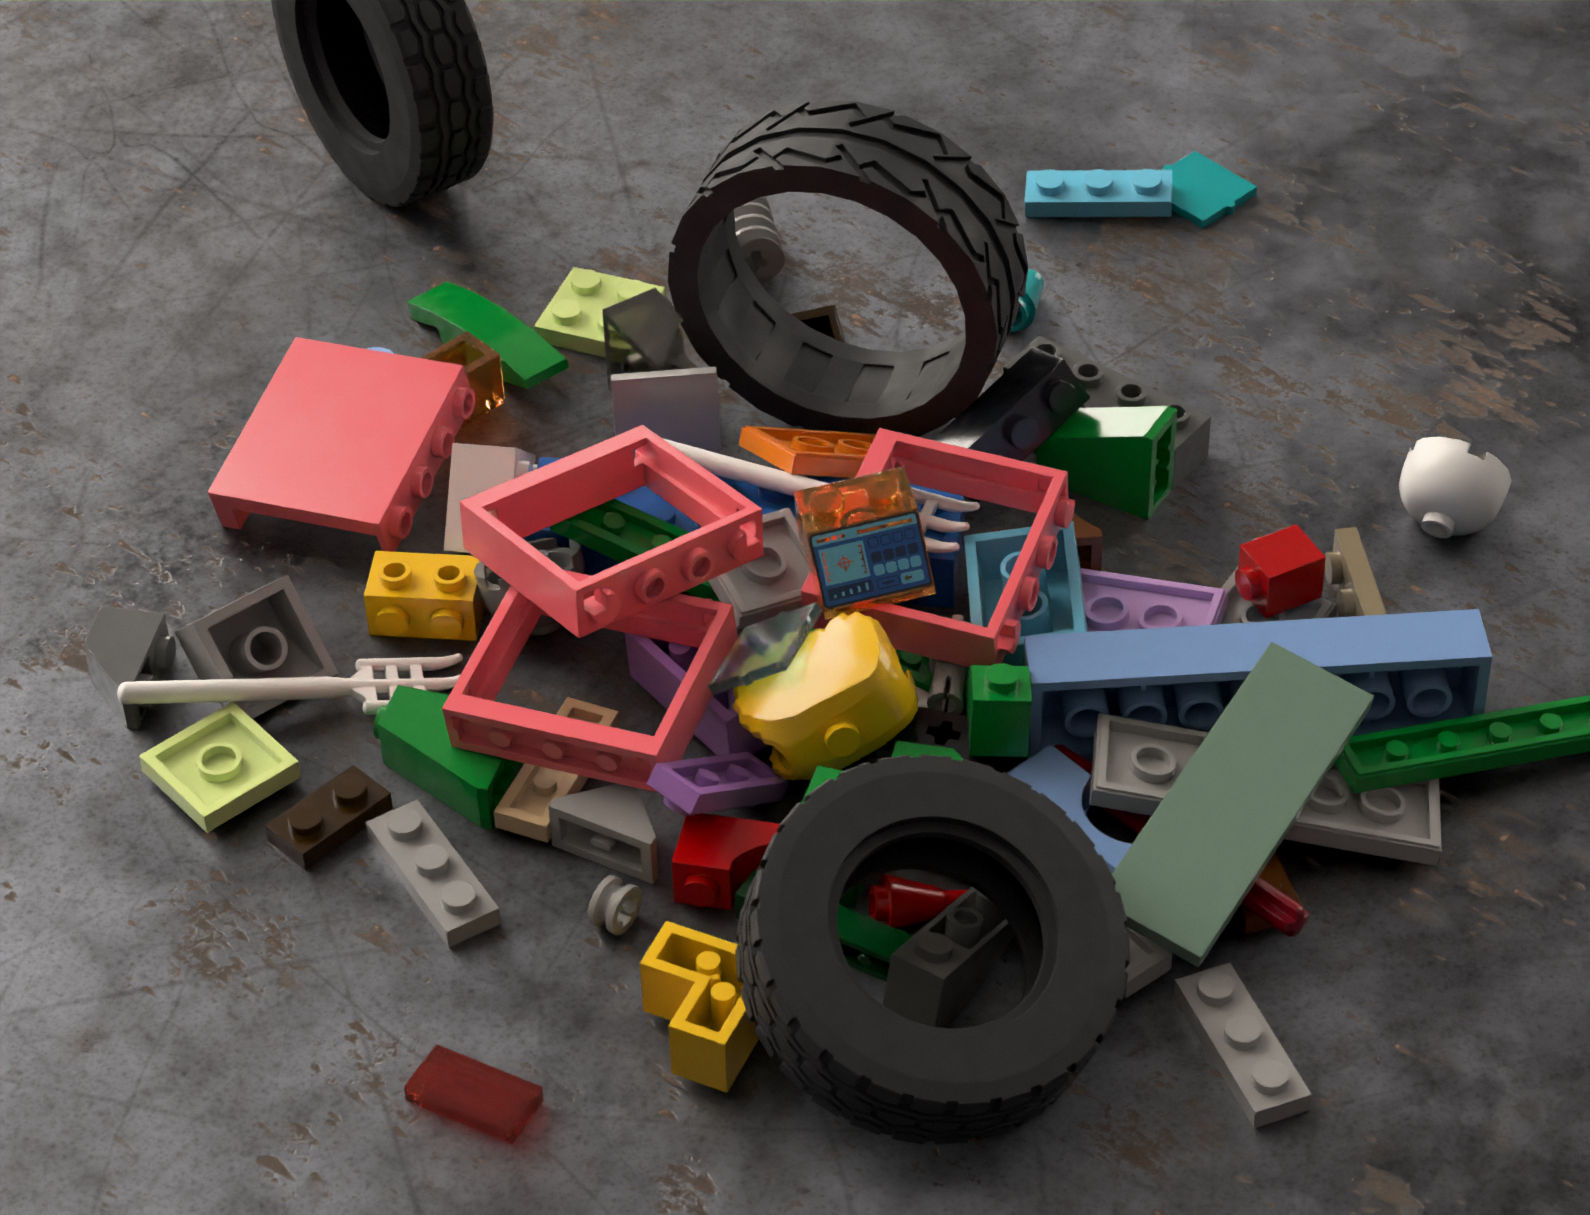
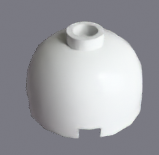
M1429 437L1416 441L1413 451L1410 448L1399 481L1400 495L1405 509L1421 524L1425 532L1438 538L1468 535L1484 529L1497 516L1512 481L1508 468L1497 457L1487 452L1484 460L1468 453L1471 446L1470 443L1458 439Z

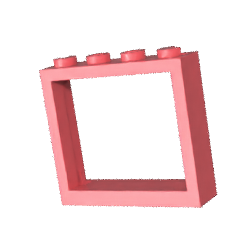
M644 425L460 501L464 549L578 638L584 637L764 556L762 508ZM643 486L649 488L701 526V528L581 581H577L522 539ZM594 590V596L584 600V594Z
M879 428L830 530L880 519L897 481L1037 513L1036 518L987 627L873 599L827 609L823 604L815 564H813L801 589L805 627L825 629L827 624L841 613L849 616L859 612L878 620L894 649L969 668L971 665L990 666L1002 663L1005 654H1013L1017 648L1021 633L1020 619L1023 612H1031L1036 604L1040 585L1038 578L1042 569L1049 570L1053 565L1058 545L1057 534L1060 527L1067 529L1072 521L1075 500L1069 499L1068 472ZM876 526L857 530V534L874 531ZM840 534L839 537L844 538L845 534ZM837 535L831 536L832 540L838 539ZM827 537L825 542L830 541V537ZM858 545V547L860 546V548H861V552H859V553H862V555H863L862 547H861V545ZM822 553V558H823L824 567H825V571H826V575H827V580H828V582H830V581H832V580H829V579H828V575H830V573H827V570H826V568H828V566L826 567V565H825V561H827V560H824V556H823V555H825V553ZM842 555V559L836 565L847 571L846 568L853 561H849V559L844 558Z
M564 570L577 581L591 576ZM510 585L442 707L451 747L657 792L646 784L655 764L681 760L739 644L733 605L713 601L712 599L677 594L604 627L605 629L699 648L655 735L651 736L494 701L540 616L551 617ZM594 590L584 594V600L594 596Z

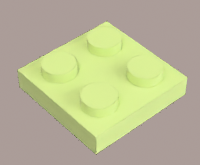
M573 267L534 325V331L552 346L628 363L666 304L665 287L644 283L639 280L603 274L594 270Z
M234 702L227 704L139 755L142 772L206 833L301 777L299 761Z

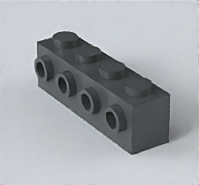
M1042 336L1036 338L1003 367L1004 374L1032 347H1035L1066 361L1091 397L1080 408L1170 406L1178 409L1172 489L1208 457L1211 416Z

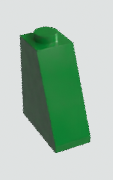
M1170 406L1079 408L1033 451V454L1036 455V464L1067 471L1069 491L1148 520L1172 491L1178 409Z
M398 685L388 705H382L379 708L374 721V736L376 739H380L383 764L479 827L492 830L495 824L494 810L521 770L523 763L451 747L442 712V707L449 695Z

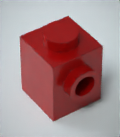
M1295 524L1241 544L1238 570L1235 572V584L1242 598L1246 601H1251L1266 619L1322 597L1326 556L1300 527Z

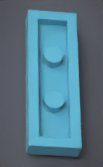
M1050 169L1027 171L1025 217H1171L1172 170L1095 169L1057 171Z

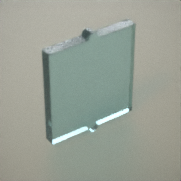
M815 602L789 612L782 611L775 617L746 626L708 684L712 693L717 694L741 685L749 686L758 679L787 670L823 611L819 604Z

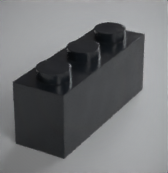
M1032 347L933 440L1023 461L1091 397L1064 359ZM964 496V498H966V499H968V500H970V501H972V502H979V501H981V500H978V499H973V498H969V497H965V496Z

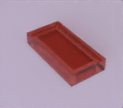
M438 1044L434 1046L404 1086L406 1101L510 1144L514 1143L544 1101L542 1086Z

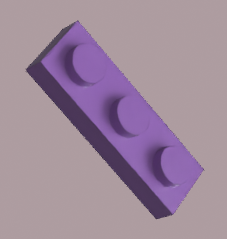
M740 752L656 763L646 784L664 796L663 802L671 810L685 816H694L699 813L723 812L726 809L745 806L754 807L758 804L781 801L791 781L783 780L782 776L777 775L771 767L751 753Z

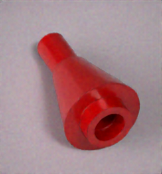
M883 873L879 878L878 885H872L869 889V915L876 921L895 929L904 928L934 919L967 890H942L941 887Z

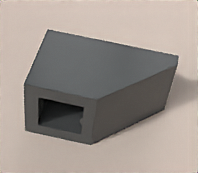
M101 606L84 641L91 681L125 726L129 729L138 730L147 709L153 708L155 704H123L117 697L118 687L124 682L160 681L164 670H169L173 666L176 655V641L174 637L169 636L165 613Z

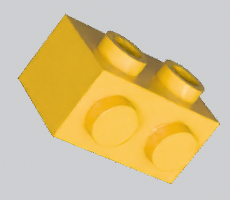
M375 551L364 592L369 635L477 641L485 608L473 572L480 561L474 556Z

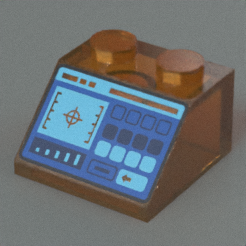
M904 466L793 492L798 534L825 620L834 618L841 613L847 615L936 594L918 507Z

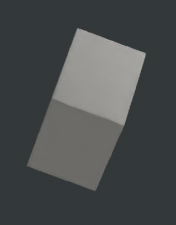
M612 784L554 798L549 804L552 846L654 884L657 880L659 873L656 835L637 788Z

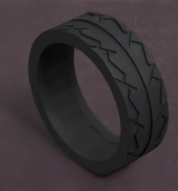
M818 100L811 104L809 101L775 108L747 123L718 153L701 186L696 191L683 214L671 244L675 245L674 253L669 251L668 285L675 313L681 314L683 319L679 323L695 352L709 367L716 366L718 378L729 382L730 385L728 387L758 410L791 426H803V429L868 434H877L879 428L920 437L948 424L978 398L1022 306L1018 300L1019 296H1025L1029 267L1023 235L1017 233L1016 229L1020 225L1005 194L981 165L970 161L972 156L944 134L906 115L895 116V111L858 101ZM786 192L823 193L855 201L888 216L916 236L940 261L957 290L965 315V330L955 338L933 347L899 352L870 350L843 343L808 327L784 310L760 285L745 261L736 236L734 209L763 196Z

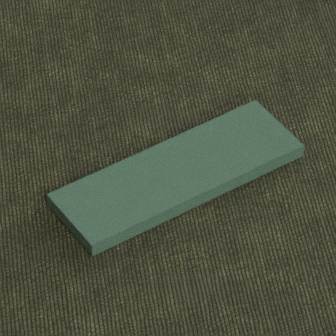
M1271 641L1113 871L1112 875L1116 881L1115 889L1116 892L1121 894L1128 921L1126 927L1199 968L1370 710L1374 696Z

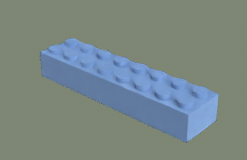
M1479 609L1024 636L1023 666H1029L1032 695L1028 759L1049 745L1063 744L1085 760L1092 761L1094 730L1098 713L1210 732L1271 641L1374 696L1370 710L1352 736L1483 714L1490 677L1492 653Z

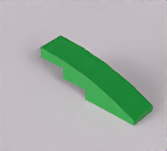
M447 281L407 301L412 320L437 327L443 346L468 353L474 371L529 389L569 368L567 359L536 331L504 308L476 292Z

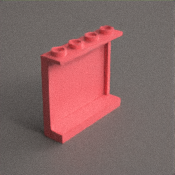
M295 337L207 492L221 525L241 530L250 512L374 535L377 536L382 551L396 552L401 540L409 535L413 524V517L423 498H427L430 495L434 484V477L443 460L451 455L452 443H455V437L464 420L470 418L473 413L475 393L470 388L464 367L458 364Z

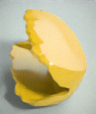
M855 612L849 616L841 613L834 617L825 629L818 628L814 631H808L802 637L791 639L785 648L777 649L771 655L768 662L758 660L753 663L734 682L733 693L735 702L732 708L739 716L740 724L744 729L750 731L755 738L763 740L764 744L773 746L769 760L773 764L772 769L774 772L782 776L783 780L795 781L811 780L817 765L840 770L885 745L913 720L918 710L919 699L913 673L911 670L903 672L896 650L878 620Z

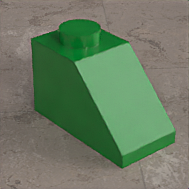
M1004 663L990 666L971 665L966 676L965 685L970 756L1028 757L1032 709L1029 666H1012Z

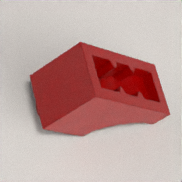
M706 813L686 816L671 862L674 902L692 904L698 907L732 910L736 891L751 872L758 869L773 834L777 833L780 824Z

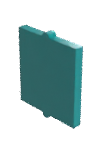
M1193 151L1172 165L1166 164L1163 166V170H1172V211L1202 229L1225 214H1234L1236 207L1257 195V186L1196 151Z

